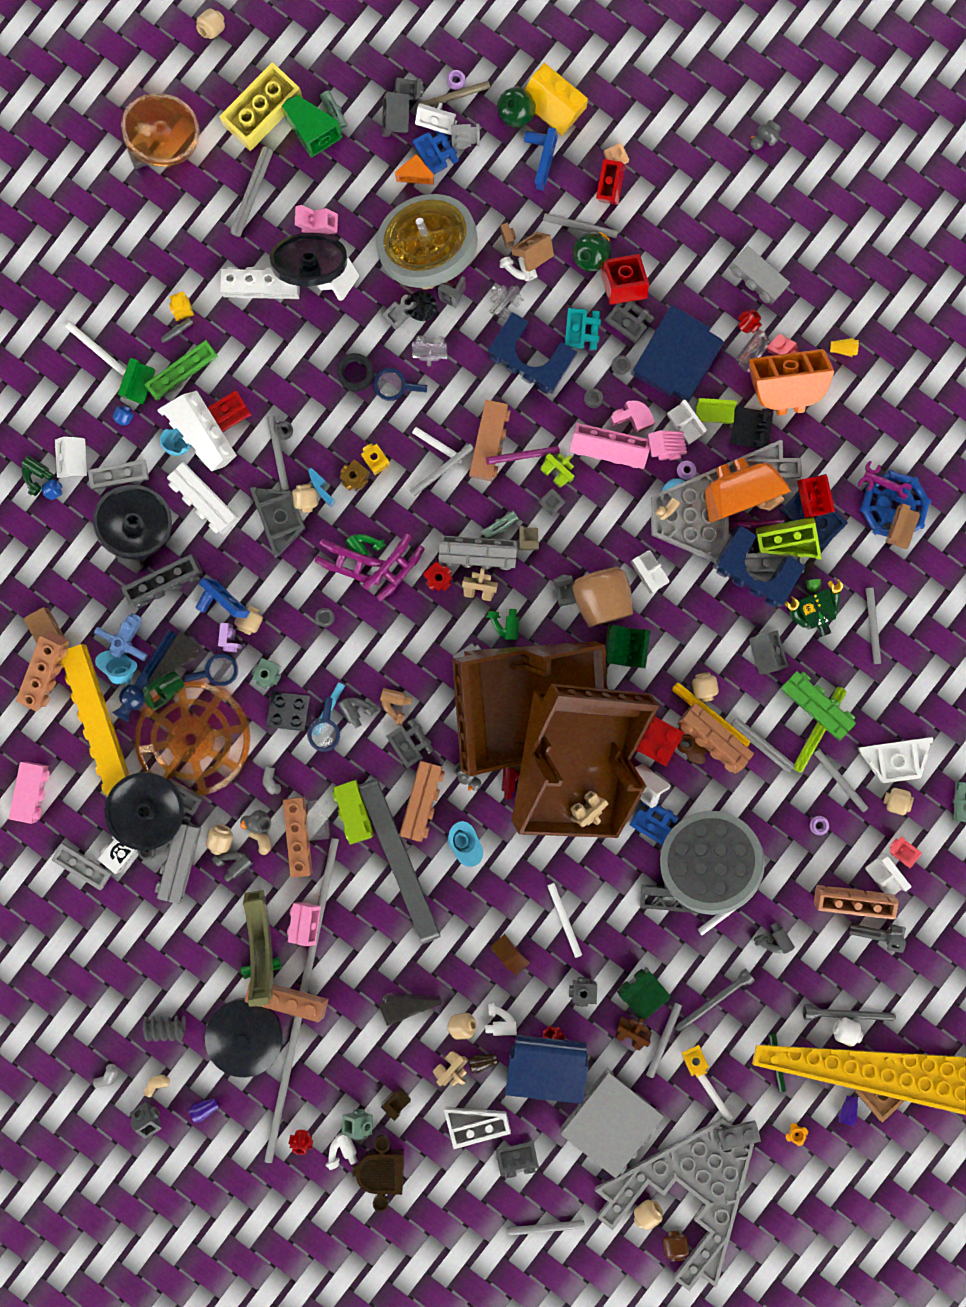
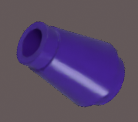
M846 1096L838 1114V1122L854 1126L855 1122H857L858 1098Z
M212 1098L192 1104V1107L188 1110L193 1122L196 1123L198 1121L202 1122L219 1108L216 1099Z

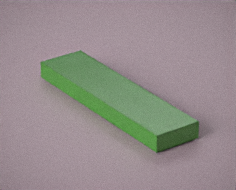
M205 340L144 385L157 401L217 358L218 355L207 340Z

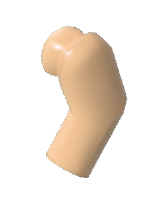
M780 496L756 506L759 509L771 511L784 502V498Z

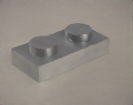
M755 1120L717 1130L723 1151L761 1142Z

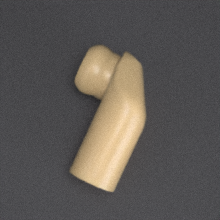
M672 498L665 508L659 506L655 513L659 516V519L665 520L674 513L680 503L675 498Z
M250 831L249 837L258 841L259 853L262 855L268 854L271 850L269 836L265 833L254 834Z
M165 1075L153 1076L149 1080L143 1094L147 1097H152L156 1088H167L170 1085V1078Z

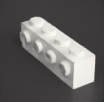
M236 267L221 269L220 292L223 297L299 299L300 286L283 282L274 275L271 268H265V270H257L254 267H247L246 270H239Z

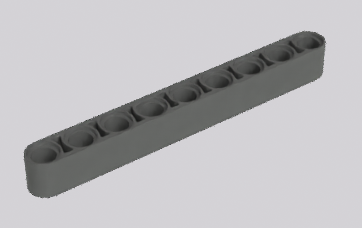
M377 778L358 785L422 944L440 938L439 929L402 838L399 836L400 833Z

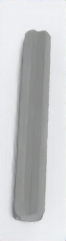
M735 718L732 721L731 725L750 740L752 744L782 769L790 772L795 765L743 721L739 718Z

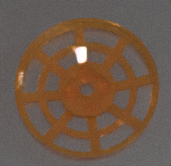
M184 682L185 687L178 692L179 701L166 707L160 714L153 711L149 706H145L136 726L135 747L139 762L145 772L151 771L144 761L142 754L153 752L159 765L166 771L163 775L165 778L170 779L172 776L181 779H196L198 790L193 792L203 796L227 786L242 770L250 750V727L241 706L226 691L203 682ZM185 688H203L216 693L210 703L199 699H187ZM158 694L152 698L153 702L160 699ZM223 698L234 708L241 725L230 727L225 716L216 708ZM188 705H198L206 709L201 717L190 716ZM180 707L182 718L174 724L165 718L172 710ZM212 713L219 718L223 725L222 729L213 730L207 722ZM146 715L155 720L151 731V744L141 746V728ZM161 724L169 732L167 741L157 743V732ZM243 732L242 753L238 763H235L227 758L231 748V734ZM189 734H194L196 737V742L193 745L188 744L186 741V737ZM225 736V747L223 753L220 754L213 749L215 738ZM169 748L175 756L170 765L165 763L158 750ZM210 756L217 761L211 768L202 772L200 760ZM181 761L191 762L194 774L178 772L176 769ZM222 764L233 770L223 781L213 787L206 788L204 777L214 773Z

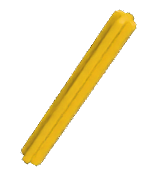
M676 683L672 687V691L690 706L695 703L699 705L727 731L748 747L750 740L700 699L696 698L683 685Z

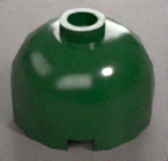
M512 87L500 95L497 102V111L504 124L512 128H521L531 122L535 115V101L532 95L525 89Z
M599 232L583 234L576 240L573 246V260L583 271L593 272L600 270L603 267V262L611 258L610 242L601 236L602 234Z

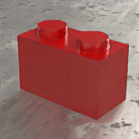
M603 159L596 196L599 202L619 204L626 167L623 162Z

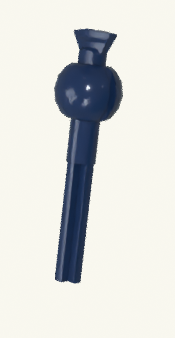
M170 630L167 631L134 685H127L121 690L119 701L122 705L113 711V714L128 722L131 709L138 710L144 705L143 688L150 682L178 635Z

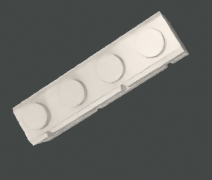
M184 462L167 477L170 481L168 485L176 493L180 491L184 495L182 499L189 506L193 504L197 508L195 513L202 520L206 518L210 522L208 526L215 533L219 531L224 534L239 520L231 509Z

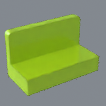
M699 398L696 402L695 414L701 422L733 424L734 409L737 401Z

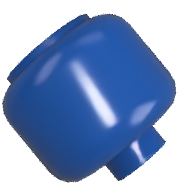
M126 405L117 406L112 416L114 421L123 426L129 425L134 416L133 412L130 411L131 408Z
M51 479L42 485V493L46 498L54 500L62 495L61 488L63 486L59 481Z

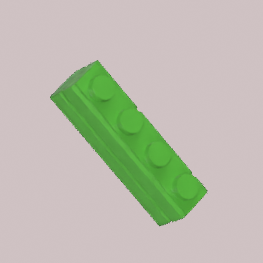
M796 671L782 686L781 690L840 741L856 724L854 721L855 717L849 711L843 712L839 708L840 703L834 698H827L824 695L826 691L818 684L816 686L809 682L811 678L802 671L800 674Z

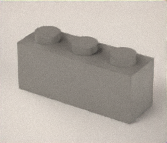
M748 245L729 267L735 277L744 280L745 285L750 290H755L762 301L771 305L790 284L787 279Z

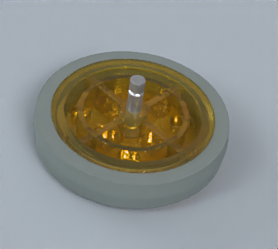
M441 194L421 195L401 203L387 215L378 231L377 251L383 267L397 282L416 288L433 287L453 279L468 266L477 248V229L469 210L460 201Z

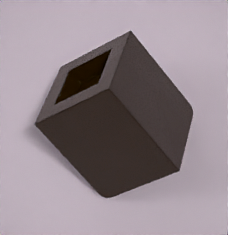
M397 1086L382 1101L381 1108L395 1121L400 1116L401 1111L411 1101V1098Z

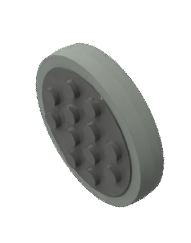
M705 811L686 817L669 832L661 850V874L667 889L678 902L698 913L710 915L724 914L743 906L758 890L764 873V853L759 839L746 823L724 812Z

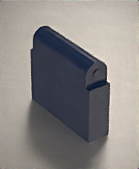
M671 305L633 368L631 375L668 397L674 395L681 400L689 402L723 346L724 341L709 332L710 327Z
M516 1035L514 1046H510L505 1096L583 1104L588 1073L587 1042Z

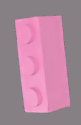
M28 761L20 762L9 814L10 820L32 824L40 819L42 809L40 808L41 801L44 800L46 795L44 786L50 775L48 765Z

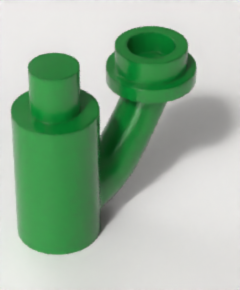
M354 534L345 541L350 550L365 556L369 552L362 542L374 545L372 549H375L376 552L386 546L384 540L379 541L364 534Z
M509 609V616H506L505 629L498 621L501 618L499 612L488 611L486 618H490L493 627L501 637L506 640H518L519 617H516L517 609Z

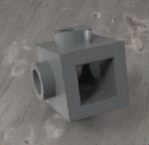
M578 977L577 980H573V985H569V997H572L573 1003L580 1007H587L588 1004H597V982L589 981V978Z
M145 1102L130 1112L131 1127L144 1139L162 1129L159 1120L160 1113L155 1106L152 1107Z

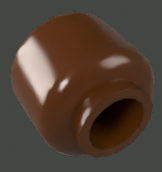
M679 1230L667 1232L668 1236L662 1239L664 1256L670 1258L671 1262L685 1260V1256L689 1254L686 1235L679 1234Z

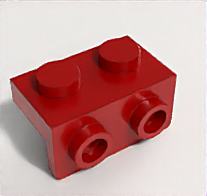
M827 474L797 481L805 518L821 516L835 511Z

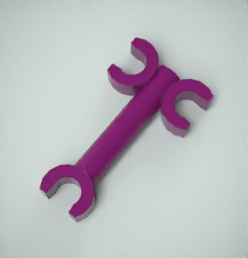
M872 461L866 464V472L863 478L859 480L858 487L863 482H867L869 485L867 491H870L875 482L896 491L901 499L908 497L907 494L902 492V489L910 490L912 488L910 484L904 483L899 485L876 474L881 470V465H878L876 470H872L870 468Z

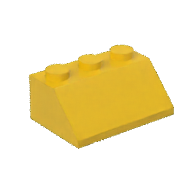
M545 62L531 77L525 88L535 101V114L550 127L555 128L561 136L566 133L587 108L588 98Z

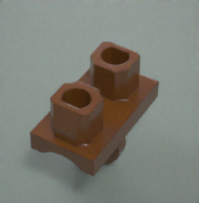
M621 1016L615 1037L620 1041H625L627 1037L633 1039L631 1045L640 1051L644 1046L648 1047L650 1045L652 1032L648 1030L649 1027L643 1025L644 1018L639 1017L636 1021L632 1018L629 1020Z

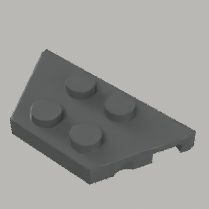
M251 487L250 490L274 557L277 558L304 531L305 525L299 509L294 507L291 491Z

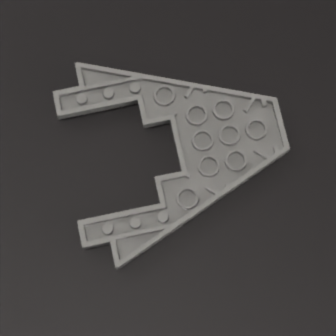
M783 440L743 456L748 466L765 462L771 464L780 473L782 478L802 477L801 458H783ZM733 461L727 463L731 473L736 472ZM716 468L651 497L652 536L712 562H716L731 536L729 534L728 517L710 523L708 517L705 489L708 484L719 478ZM672 498L679 501L680 505L665 520L659 519V516L656 515V509L659 506L665 508ZM747 552L745 567L752 578L757 581L766 582L774 575L784 557L790 556L803 565L804 557Z
M723 1117L625 1170L617 1178L612 1177L595 1187V1192L608 1201L597 1214V1218L612 1230L648 1184L665 1196L675 1181H677L705 1203L694 1216V1220L705 1228L707 1233L673 1275L674 1280L688 1291L692 1289L701 1276L714 1287L718 1285L754 1147L753 1143L723 1151L717 1130L733 1126Z

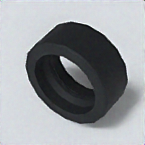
M348 354L340 360L337 366L339 381L347 390L353 392L365 390L373 380L374 371L371 362L361 354ZM351 362H360L367 370L365 379L360 383H351L345 378L344 370Z

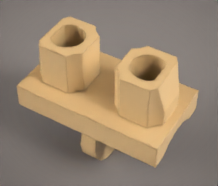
M481 568L480 573H472V578L464 577L462 584L464 596L474 598L475 589L482 590V599L491 601L494 593L497 591L498 582L490 581L491 575L484 574L485 569Z
M589 791L584 797L587 801L584 806L577 803L571 807L573 814L570 817L571 820L582 827L589 826L592 822L598 825L601 822L599 816L608 805L605 799Z
M451 1051L445 1058L451 1064L448 1070L442 1064H439L433 1070L434 1075L438 1079L436 1083L439 1086H446L449 1082L453 1087L458 1082L461 1085L466 1083L463 1076L467 1071L464 1068L461 1070V1068L468 1062V1059L465 1056H460L455 1051Z

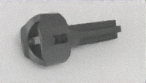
M855 924L850 926V935L886 942L887 950L903 953L906 945L904 939L906 927L891 924L890 929L886 931Z

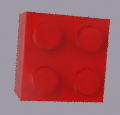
M640 254L611 258L603 262L601 277L610 305L647 299L649 281Z
M653 716L636 751L663 766H667L684 732Z

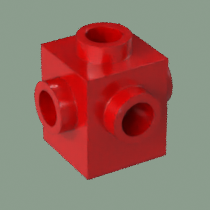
M437 561L423 573L428 580L426 584L432 591L436 589L439 592L442 589L445 592L452 585L450 581L453 578L450 575L453 573L446 565L442 567ZM437 575H442L441 581H436Z

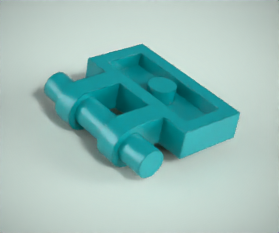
M568 308L565 345L570 348L583 349L584 342H589V350H597V343H599L600 338L598 336V328L601 326L600 312L592 311V318L586 317L587 310ZM586 325L591 326L590 335L585 334Z

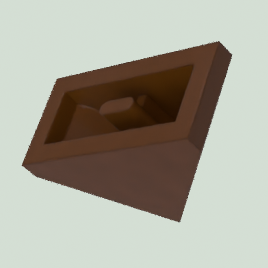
M505 934L490 946L502 964L515 975H518L530 964V961Z

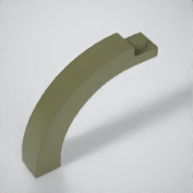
M264 890L246 892L243 900L251 960V978L248 995L249 1007H260L269 1004L273 996L272 941Z

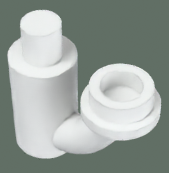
M510 257L500 260V268H505L518 279L531 281L538 277L535 269L530 272L526 271L523 257L518 258L522 271L512 266L514 262Z
M495 1002L488 1004L489 1016L495 1017V1014H498L505 1021L493 1022V1025H485V1032L493 1033V1036L517 1035L516 1021L511 1014L495 1006Z
M342 1132L336 1135V1138L331 1143L328 1162L325 1164L329 1170L335 1169L340 1165L339 1158H336L338 1147H340L344 1158L348 1159L350 1164L357 1162L355 1156L357 1151L352 1139L342 1135Z

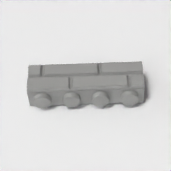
M440 536L439 563H443L446 566L462 564L463 567L476 565L484 569L500 567L502 570H510L515 568L517 541Z
M183 822L178 833L172 839L171 844L167 845L165 850L167 860L160 869V874H163L161 882L158 881L155 893H158L157 899L176 904L183 902L201 831L200 826Z

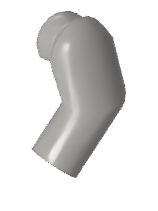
M266 766L263 785L268 793L278 794L281 791V786L273 780L275 768Z
M115 1064L107 1065L104 1076L93 1080L94 1087L100 1088L112 1084L118 1075L117 1066Z

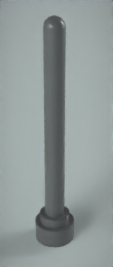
M745 968L740 972L736 981L676 1025V1030L682 1031L742 985L752 984L755 981Z
M813 1004L803 1005L804 1020H813L817 1017H846L851 1019L894 1021L896 1019L894 1013L817 1009Z

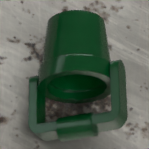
M175 671L157 678L143 688L145 703L155 711L170 701L185 685ZM154 689L160 696V699L156 702H153L150 694Z

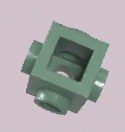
M261 658L259 665L255 664L251 673L254 675L252 679L257 681L255 685L264 689L267 686L273 687L274 684L277 685L281 677L279 671L282 666ZM266 671L268 672L267 677L264 676Z
M355 1109L352 1113L342 1115V1135L355 1140H362L364 1136L372 1135L373 1115L366 1113L363 1109Z

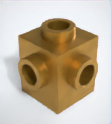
M353 460L350 465L346 464L340 471V479L343 481L341 484L349 491L351 489L354 491L362 490L368 482L366 479L369 477L370 472L356 460Z

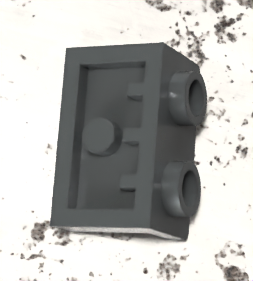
M534 1142L496 1149L501 1176H505V1178L516 1177V1173L520 1172L531 1174L536 1172L535 1169L539 1168Z

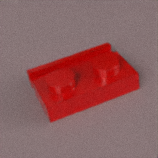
M237 390L208 407L222 432L251 416Z

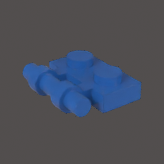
M434 130L437 135L436 137L432 138L430 132H427L413 140V145L424 164L433 174H436L448 167L446 159H450L453 164L457 163L459 159L456 155L457 151L448 141V135ZM442 144L445 151L441 153L437 145Z
M642 802L648 809L646 812L638 809L629 825L663 846L667 835L672 830L666 824L668 821L675 824L679 817L674 815L673 811L670 809L666 810L658 805V803L655 807L651 808ZM654 811L663 816L661 821L651 816Z

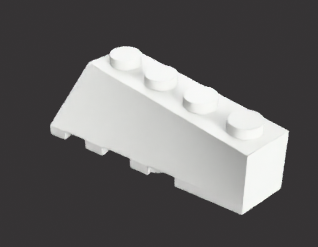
M197 391L183 394L157 410L162 416L165 414L170 420L169 424L173 429L177 428L184 436L182 439L196 449V455L211 471L225 467L237 456Z

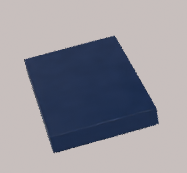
M799 491L780 509L790 521L805 519ZM836 510L825 515L813 517L816 523L820 550L848 524Z

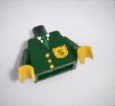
M837 579L838 583L835 586L832 581H829L828 585L831 591L826 589L799 601L792 596L791 604L787 601L784 603L788 607L792 621L807 630L817 627L821 637L832 633L827 622L835 620L838 614L840 591L843 588L841 581Z

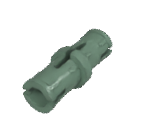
M331 91L323 92L320 98L327 109L326 113L339 122L341 131L344 130L348 124L341 113V107L336 104Z
M512 511L501 519L497 518L495 523L481 532L486 539H491L500 532L504 533L506 528L520 520L515 512Z
M955 782V798L952 802L954 803V821H966L965 782Z

